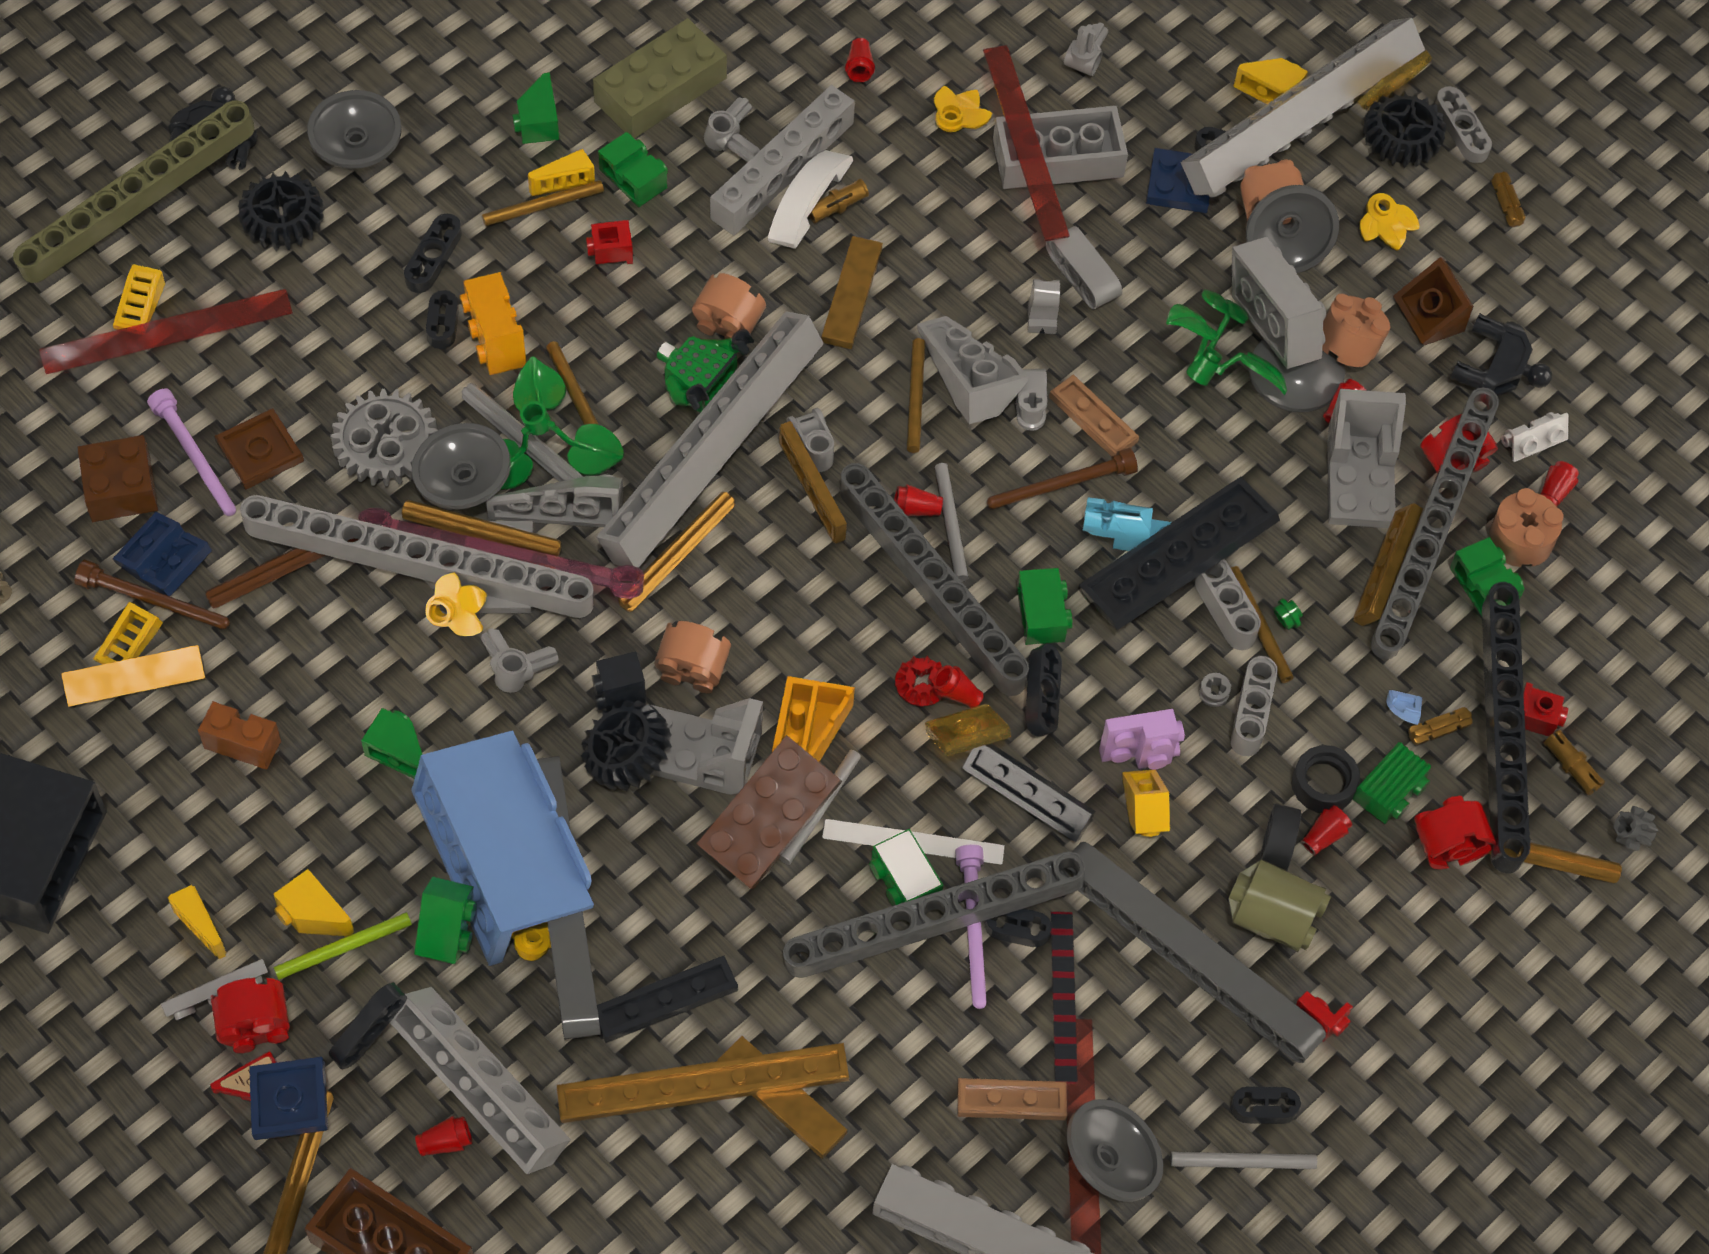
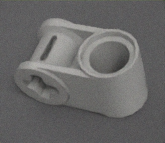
M1023 369L1028 376V382L1015 396L1018 424L1026 430H1038L1045 424V409L1047 407L1046 369Z
M815 408L812 409V413L797 418L793 416L787 417V422H792L817 470L823 472L830 469L834 461V439L826 425L821 410Z

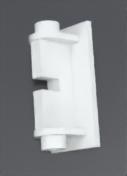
M1550 412L1546 416L1531 421L1530 428L1522 425L1506 430L1501 440L1505 447L1512 448V461L1516 462L1568 440V413L1560 415L1559 413L1554 414Z

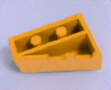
M501 272L464 280L465 294L460 295L463 312H470L472 318L468 320V327L472 339L478 338L480 344L476 346L480 365L486 363L489 375L524 367L526 364L523 329L521 325L516 323L515 317H517L515 308L511 307L510 296Z
M787 676L772 752L787 735L820 762L853 707L855 687Z

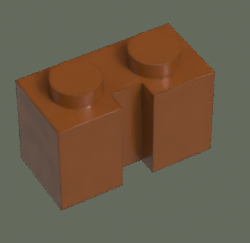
M212 701L198 729L204 749L266 770L281 743L276 722L250 714L247 721L242 720L238 709Z

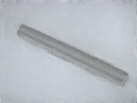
M470 383L467 387H464L462 399L521 447L523 438L521 430L525 426L476 384ZM529 435L526 453L559 482L583 477L537 436Z

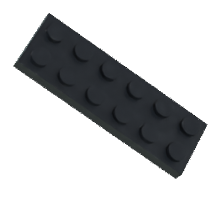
M1240 476L1079 584L1080 589L1116 630H1119L1280 521L1278 512Z

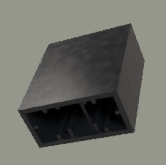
M0 753V919L49 934L107 813L94 781Z

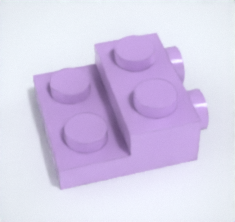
M1173 709L1106 719L1099 747L1101 761L1121 763L1129 760L1131 757H1135L1138 769L1148 767L1155 770L1163 768L1167 764H1171L1173 757L1180 756L1179 741H1184L1183 724L1180 720L1176 721Z

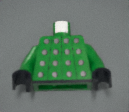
M741 329L732 338L723 340L689 337L679 349L668 342L663 343L657 352V359L666 363L665 387L673 403L676 405L692 406L694 410L701 413L737 370L736 353L740 352L741 355L748 354L749 348L747 344L755 342L749 331Z

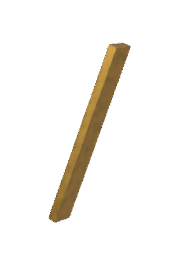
M844 1043L559 1084L557 1085L561 1123L846 1082L849 1081Z

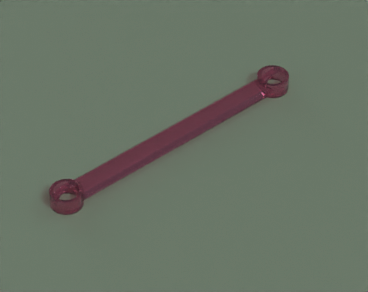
M381 508L366 509L358 516L360 521L372 524L377 523L380 526L581 575L588 578L592 584L610 588L611 592L620 598H635L643 593L644 573L635 566L624 565L612 569L392 519L390 513ZM620 581H632L634 583H623Z

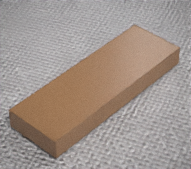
M1074 374L1050 391L1049 398L1111 457L1116 455L1117 451L1131 448L1138 443L1139 436Z
M958 1078L957 1117L1066 1121V1082Z

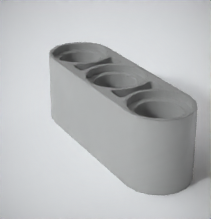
M1073 226L1046 240L1049 256L1091 309H1096L1122 295V286L1119 279L1078 227Z
M1223 559L1197 576L1195 587L1228 644L1236 650H1248L1256 641L1261 620L1228 563ZM1211 574L1216 576L1217 578H1210L1207 575ZM1222 601H1229V602H1231L1233 605H1227V604L1223 603ZM1238 627L1246 628V629H1248L1249 631H1248V632L1241 631V630L1238 629Z
M1258 656L1250 660L1242 682L1231 735V747L1241 756L1249 757L1255 755L1261 747L1266 732L1277 677L1275 662L1266 656ZM1254 675L1264 676L1266 679L1260 680L1256 678ZM1250 703L1256 704V705H1258L1260 708H1259V709H1254V708H1251L1248 704H1250ZM1241 733H1250L1255 738L1244 737Z

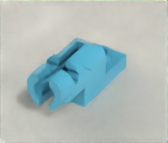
M1088 497L1083 531H1087L1095 536L1114 538L1113 549L1130 551L1172 522L1152 519L1153 508L1129 505L1117 501L1106 503L1105 499Z

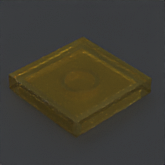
M1427 50L1382 78L1358 100V103L1363 110H1367L1373 102H1378L1382 96L1387 97L1392 91L1394 92L1407 84L1433 58Z
M989 704L936 718L925 723L928 736L946 756L1011 738L1009 725Z

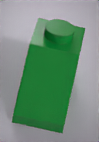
M550 72L543 73L517 100L518 113L512 114L515 133L521 132L523 144L559 140L558 118Z
M381 708L361 740L364 756L415 779L420 757L423 754L413 723L407 715L400 711L391 712Z

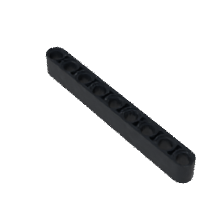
M1498 582L1491 587L1482 605L1490 827L1496 840V845L1491 844V860L1498 871L1509 874L1516 872L1530 852L1520 600L1515 586L1507 582ZM1495 599L1503 601L1506 606L1499 605ZM1496 630H1502L1508 636H1502L1498 634ZM1497 660L1506 662L1509 667L1501 666ZM1498 691H1505L1509 694L1510 698L1501 696ZM1499 722H1506L1512 729L1503 728ZM1500 753L1510 755L1513 761L1505 760ZM1501 785H1509L1515 793L1505 791ZM1503 816L1512 818L1516 825L1506 823ZM1508 848L1513 850L1516 853L1517 857L1513 858L1508 856L1505 853L1504 849Z

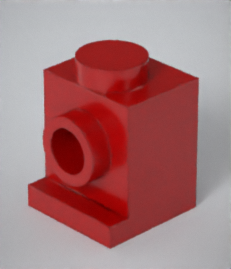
M628 220L591 224L592 237H586L588 256L595 257V264L621 261L633 264V247Z
M1526 682L1523 689L1525 730L1549 737L1554 734L1557 726L1563 727L1569 708L1563 706L1564 696L1533 688V684Z

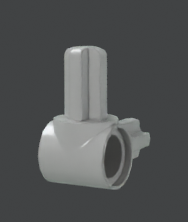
M1099 22L1098 24H1088L1087 26L1079 27L1077 40H1073L1067 50L1064 59L1065 66L1089 76L1095 74L1102 58L1100 46L1108 34V29L1104 27L1103 23Z
M739 97L726 111H716L710 115L704 133V142L709 148L716 151H726L729 148L748 162L760 149L739 134V123L752 110V106L747 98Z
M490 628L481 636L484 646L492 657L490 666L495 673V684L504 692L512 693L519 691L524 686V682L533 678V673L557 665L559 662L556 649L550 646L525 654V652L518 649L509 648L497 629Z

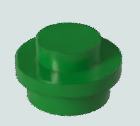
M1283 598L1280 599L1278 605L1273 608L1280 623L1287 630L1292 627H1300V618L1303 614L1293 600L1287 602Z

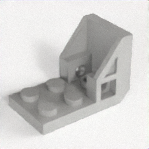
M1340 389L1329 423L1327 439L1329 524L1389 528L1396 511L1394 466L1400 451L1406 406L1405 393Z
M748 698L717 708L713 720L650 705L666 719L667 727L672 734L668 739L672 748L664 751L668 760L659 763L661 772L653 771L651 775L729 795L740 792L747 783L762 735L763 701Z

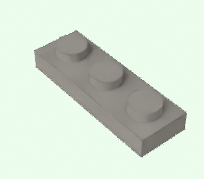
M260 959L160 1004L166 1017L173 1014L175 1020H178L196 1012L194 1005L207 999L209 1005H212L211 995L216 997L219 987L246 978H255L256 984L264 982L261 975L268 971L263 959Z

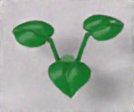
M1203 290L1202 298L1210 306L1224 313V318L1217 331L1207 325L1203 317L1181 304L1172 306L1167 315L1166 324L1184 327L1203 337L1198 353L1186 371L1190 378L1201 385L1207 386L1215 373L1222 375L1225 369L1235 362L1241 361L1247 367L1272 382L1280 389L1283 396L1286 394L1285 379L1279 369L1252 352H1248L1247 355L1239 352L1222 364L1220 362L1223 357L1214 348L1230 317L1241 324H1245L1248 320L1247 313L1238 304L1225 299L1214 291ZM1208 340H1211L1209 346L1206 347V346H1207V343H1208Z
M534 356L526 362L515 382L513 401L516 408L520 411V417L525 427L521 430L523 438L520 448L515 441L503 439L509 450L511 466L507 480L500 490L515 488L524 483L531 475L533 461L524 454L528 449L530 434L538 436L545 434L549 429L554 431L563 441L572 446L567 455L569 464L580 474L586 476H594L605 472L620 462L624 456V450L619 439L610 430L601 425H582L577 429L575 440H573L559 429L555 422L551 421L547 410L555 409L561 404L565 397L566 386L562 377L555 370L546 366Z

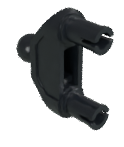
M225 86L218 87L212 92L211 101L201 100L178 111L171 118L168 126L171 135L169 142L226 103L235 101L233 91ZM256 130L247 140L229 151L226 164L230 168L236 170L238 161L240 162L239 170L246 167L249 150L256 145L258 140ZM217 136L211 137L208 140L215 139Z
M1479 313L1472 332L1498 341L1497 345L1500 346L1489 370L1485 369V371H1482L1458 360L1450 378L1476 389L1482 387L1489 388L1497 396L1515 390L1522 376L1527 377L1529 384L1534 387H1546L1552 380V371L1550 367L1543 363L1527 364L1533 349L1520 324L1512 321H1507L1504 324Z

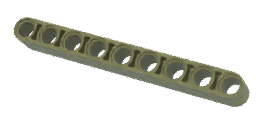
M238 100L226 103L19 245L13 253V260L23 279L30 283H38L247 140L255 130L248 106ZM217 136L215 139L208 140L211 137ZM166 171V172H165L164 174H162V175H157V174L160 173V172ZM136 189H140V190H139L138 192H136V193H131L132 191H134V190H136ZM109 207H114L109 211H105ZM83 225H88L83 229H79ZM57 243H62L57 247H53ZM35 261L33 264L27 265L29 262Z

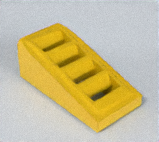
M583 149L528 173L529 192L532 196L567 190L595 181L594 165Z
M134 264L131 266L114 319V329L145 335L165 286L162 271ZM136 292L146 293L148 295L144 296L136 294ZM131 304L144 306V308L131 306ZM127 314H128V315L138 316V317H141V318H140V321H139V320H134V319L126 318V316H127Z
M128 602L93 660L102 665L117 662L108 657L111 651L122 656V661L139 657L156 635L163 622L157 616ZM136 619L144 623L142 629L133 625ZM127 630L137 634L135 640L124 635ZM119 640L131 646L128 651L116 646Z
M190 885L167 897L179 919L218 959L226 957L223 943L195 886Z

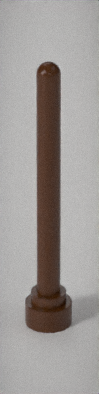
M1129 447L1117 451L1116 455L1112 456L1109 461L990 496L987 499V506L991 509H996L1114 472L1117 475H1130L1138 472L1137 460L1133 450Z
M84 559L77 568L74 581L78 586L87 589L101 586L220 629H226L230 624V620L224 615L105 574L104 570L99 568L97 563Z

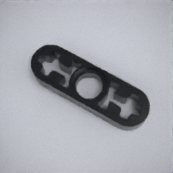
M441 214L434 219L405 267V283L410 291L423 293L431 289L462 236L461 223L455 215ZM442 229H443V230L448 229V230L445 232L444 236H443V238H444V241H443V240H442ZM437 248L442 253L436 258H429L425 256V252L428 249ZM422 265H423V266L425 267V268H424V276H425V277H419L417 280H415L413 276H415V277L420 276L421 272L423 271V267H422Z
M1045 644L1034 648L1029 655L1025 721L1030 733L1036 737L1053 733L1058 728L1062 659L1059 651L1052 644ZM1041 684H1042V685L1044 686V688H1045L1046 696L1044 695V693H1043V691H1042Z
M392 982L380 988L330 1049L329 1056L340 1069H347L360 1060L405 1004L407 996L396 983Z

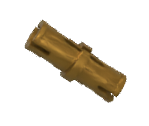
M858 179L856 182L840 190L833 189L829 191V195L820 199L809 214L810 220L815 224L836 212L841 214L846 211L847 206L868 197L869 191L862 179ZM848 195L847 198L827 207L828 204Z
M1561 730L1556 731V736L1554 734L1550 735L1545 740L1544 745L1563 764L1562 770L1566 774L1570 773L1586 791L1587 795L1593 794V789L1597 791L1603 786L1605 780L1586 761V754L1583 751L1578 752Z

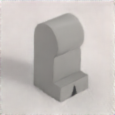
M1033 279L1028 302V333L1056 334L1060 280L1042 281L1040 279Z

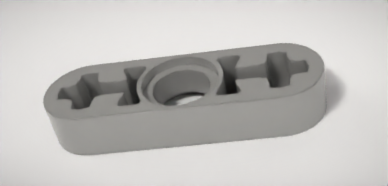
M1451 86L1441 88L1438 91L1434 105H1437L1439 113L1444 114L1443 122L1446 123L1448 132L1466 160L1472 163L1484 162L1488 158L1492 147L1490 137L1463 93ZM1458 120H1464L1468 122L1471 127L1468 129H1461L1455 124V122Z

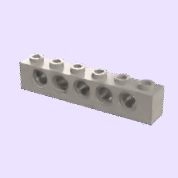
M830 85L710 197V219L735 236L793 181L809 160L825 151L854 124L855 101L833 85Z
M432 987L405 994L407 1000L390 1021L391 1025L526 1174L553 1165L571 1140Z

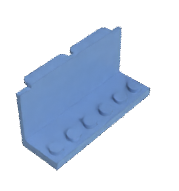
M512 730L421 755L411 791L451 881L474 886L472 900L477 901V907L470 924L489 966L503 961L514 931L593 908V901L587 891L592 882L590 872L564 817H558L555 797L529 743L522 744L520 747Z

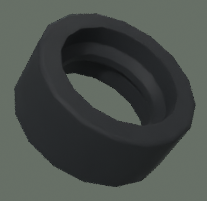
M1319 745L1308 749L1300 756L1292 776V789L1297 800L1312 811L1322 813L1324 809L1329 810L1333 805L1343 810L1352 802L1360 782V771L1354 758L1345 750L1331 745ZM1317 764H1327L1337 768L1346 780L1344 790L1334 795L1315 791L1306 780L1308 769Z
M1274 804L1267 824L1260 860L1262 859L1288 871L1301 821L1300 809Z

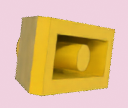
M1283 58L1243 63L1237 69L1234 87L1268 104L1307 78L1308 71Z
M1156 769L1122 772L1128 817L1134 832L1142 836L1152 837L1159 835L1160 832L1170 831L1169 791Z
M309 869L273 894L277 907L274 909L277 917L285 926L291 923L298 933L345 937L354 933L351 918Z

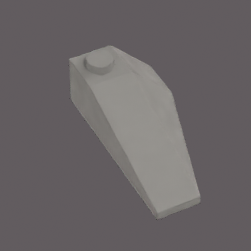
M944 316L917 324V329L922 339L925 340V345L956 407L969 424L999 416L1027 384L1028 376L1014 358L1007 354L1002 357L994 352L992 344L987 341L982 344L972 338L971 331L949 317Z
M607 474L585 476L494 495L486 502L488 519L605 527L622 507L624 495L623 478Z

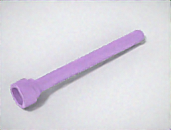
M167 388L155 391L147 400L149 407L155 415L165 418L226 516H233L236 513V507L176 413L177 400Z
M963 845L956 848V865L960 867L961 872H964V883L977 880L978 871L981 870V865L984 863L983 848L979 845ZM965 899L966 909H973L978 904L973 899ZM981 922L967 926L972 1004L975 1008L982 1009L986 1006L987 1001Z

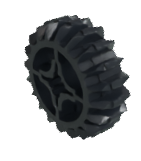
M1404 90L1398 96L1392 91L1388 97L1382 95L1378 102H1373L1368 113H1366L1363 126V135L1366 136L1365 145L1371 146L1372 154L1380 153L1381 161L1385 159L1391 160L1392 166L1396 162L1402 163L1404 168L1409 163H1412L1415 167L1421 161L1428 163L1431 157H1435L1438 154L1445 140L1446 123L1443 122L1444 114L1438 112L1437 105H1429L1428 97L1421 100L1418 98L1417 93L1413 96H1408Z
M286 171L282 176H277L272 172L271 178L266 179L260 175L258 184L250 182L249 190H243L242 200H239L238 217L246 236H250L253 243L260 242L264 249L269 245H273L276 252L280 246H285L290 251L291 244L296 243L302 247L304 238L312 240L313 232H319L320 222H323L324 205L316 186L312 187L309 179L302 180L298 173L293 177H289ZM279 207H282L283 215H280Z
M627 699L622 706L613 703L610 712L602 710L603 716L599 720L592 719L594 727L591 730L585 731L589 739L581 743L584 750L581 757L586 763L584 767L587 772L600 785L603 784L614 791L619 788L627 792L631 785L639 788L643 779L651 781L650 774L653 771L661 772L659 763L668 760L664 751L672 748L668 740L672 734L667 727L666 719L653 706L646 705L639 700L633 703Z

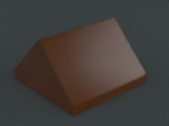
M1442 257L1438 258L1393 296L1423 345L1465 332L1474 307Z

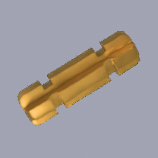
M1505 171L1495 173L1491 182L1495 191H1498L1496 194L1503 212L1508 214L1505 216L1511 227L1521 226L1524 224L1526 216L1523 209L1519 207L1521 204L1514 186L1510 184L1512 182L1510 176Z
M1462 707L1452 711V715L1448 712L1424 721L1425 725H1422V723L1415 724L1408 729L1409 738L1415 745L1428 742L1429 737L1433 740L1457 731V727L1463 729L1473 724L1472 713L1466 707Z

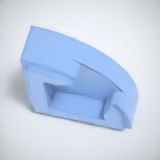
M1389 690L1386 699L1389 709L1399 718L1418 725L1421 717L1422 697Z

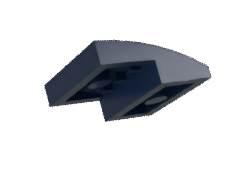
M155 512L112 559L122 569L161 594L171 596L209 555L212 549L208 542L185 532L179 522Z

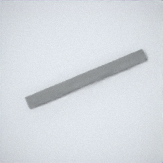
M939 463L935 466L939 493L943 497L942 510L953 569L956 576L963 582L968 579V572L948 465L946 463Z
M849 750L834 773L842 783L779 859L787 865L792 863L860 760L861 755L858 752Z
M1171 1152L1170 1164L1174 1167L1317 1169V1155Z

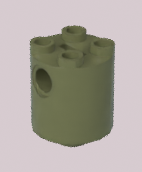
M1261 859L1240 872L1229 896V903L1234 924L1267 939L1282 943L1295 952H1299L1300 948L1304 950L1309 948L1317 928L1311 926L1315 916L1321 919L1331 896L1325 894L1326 888L1309 883L1297 875Z

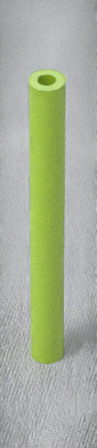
M407 912L274 966V971L278 980L409 927L412 925Z

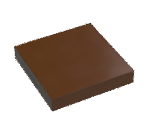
M273 408L214 436L217 445L245 490L304 462L302 453Z

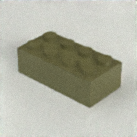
M687 18L593 78L594 102L624 132H628L633 138H636L727 79V55Z

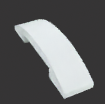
M825 150L805 164L791 182L778 206L768 235L770 243L796 249L810 228L807 217L831 181L840 182L854 161L853 157Z

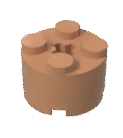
M1286 159L1264 166H1251L1245 170V177L1240 184V190L1247 221L1255 206L1269 193L1285 186L1304 185L1301 172L1294 166L1293 161ZM1292 218L1285 219L1283 224H1288Z
M719 273L717 278H714V274L710 276L694 303L692 312L699 321L697 328L701 332L710 336L716 332L725 336V339L732 338L741 329H746L751 334L766 309V302L759 293L757 297L749 292L751 286L743 280L729 274Z
M1338 294L1327 311L1326 318L1323 319L1325 344L1322 345V350L1327 355L1329 351L1333 352L1338 356L1336 361L1348 366L1364 367L1376 357L1390 331V322L1381 310V303L1371 297L1364 300L1359 297Z
M1524 488L1506 497L1501 502L1489 529V536L1495 546L1500 547L1504 552L1507 564L1521 567L1522 564L1537 566L1548 559L1562 530L1563 513L1545 496L1535 493L1531 489Z
M678 621L676 627H672V623H668L654 664L662 672L661 679L664 682L679 685L681 681L693 684V688L697 691L712 693L713 687L719 684L731 649L730 641L724 636L721 641L713 637L714 630L700 624Z

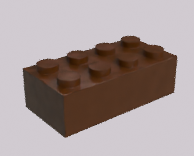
M786 735L697 842V845L750 889H754L842 781Z
M352 1168L347 1171L305 1227L310 1243L327 1254H473L471 1246Z

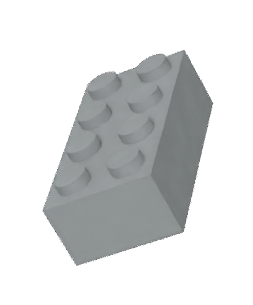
M1117 106L995 118L993 143L1003 189L1124 177L1128 152Z
M1268 237L1232 247V298L1245 310L1248 319L1284 366L1289 369L1322 359V345L1325 344L1323 319L1326 318V310L1324 304L1320 300L1318 301L1311 293L1309 285L1306 282L1303 283L1299 278L1294 266L1287 263L1281 250L1275 247Z

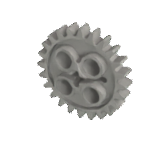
M385 388L381 390L380 396L375 397L372 391H368L367 400L356 396V406L346 403L347 414L338 412L339 423L332 424L334 434L331 435L334 456L338 457L339 466H346L349 476L357 472L359 482H362L367 476L370 477L372 486L376 484L378 479H383L384 485L388 486L390 478H395L398 484H402L401 476L404 474L413 479L412 463L418 448L429 436L438 431L436 429V419L431 417L430 408L423 409L421 399L412 403L411 393H407L403 398H400L398 389H395L392 396H387ZM378 417H382V418H383V419H380V420H374L375 418H378ZM404 430H412L410 432H402ZM361 442H368L364 445H358ZM391 454H395V455H396V456H394V457H386V456L391 455Z

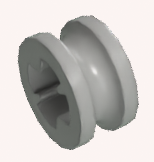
M1220 673L1206 675L1199 689V696L1202 702L1210 707H1219L1225 704L1231 691L1229 679ZM1212 685L1219 686L1218 695L1211 694Z

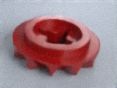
M928 655L925 658L913 656L910 661L902 662L895 677V686L899 695L906 702L916 706H929L939 702L943 696L938 694L933 682L937 672L942 668L941 662L931 660ZM930 673L928 685L922 682L914 687L916 675L923 677L925 674L928 675Z

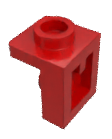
M1306 991L1296 1003L1300 1009L1323 1027L1326 1032L1323 1042L1332 1034L1338 1037L1351 1023L1348 1016L1353 1006L1348 1002L1333 1014L1324 1000L1314 997Z

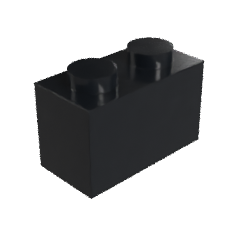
M636 651L596 661L597 674L592 675V682L595 690L593 691L594 701L598 711L605 710L610 712L613 703L622 706L626 699L633 703L639 700L646 704L645 679Z

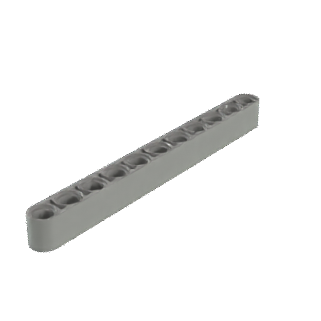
M260 495L247 497L240 506L245 531L255 538L435 583L442 576L455 572L459 577L461 586L475 585L484 590L487 596L574 618L586 617L593 610L594 594L592 582L581 575ZM254 515H263L260 518H251ZM289 522L295 523L292 526H283ZM321 530L327 531L324 534H315ZM349 539H359L358 541L353 543L347 542ZM384 546L391 547L389 550H379ZM416 554L423 555L421 558L418 559L411 558L413 555ZM448 562H453V563H455L454 566H450V567L443 566L445 563H448ZM480 570L487 571V573L483 575L475 574L477 571ZM513 578L520 580L516 583L508 582L509 579ZM545 586L553 588L549 591L540 590V588ZM577 594L585 596L582 599L572 598V596Z

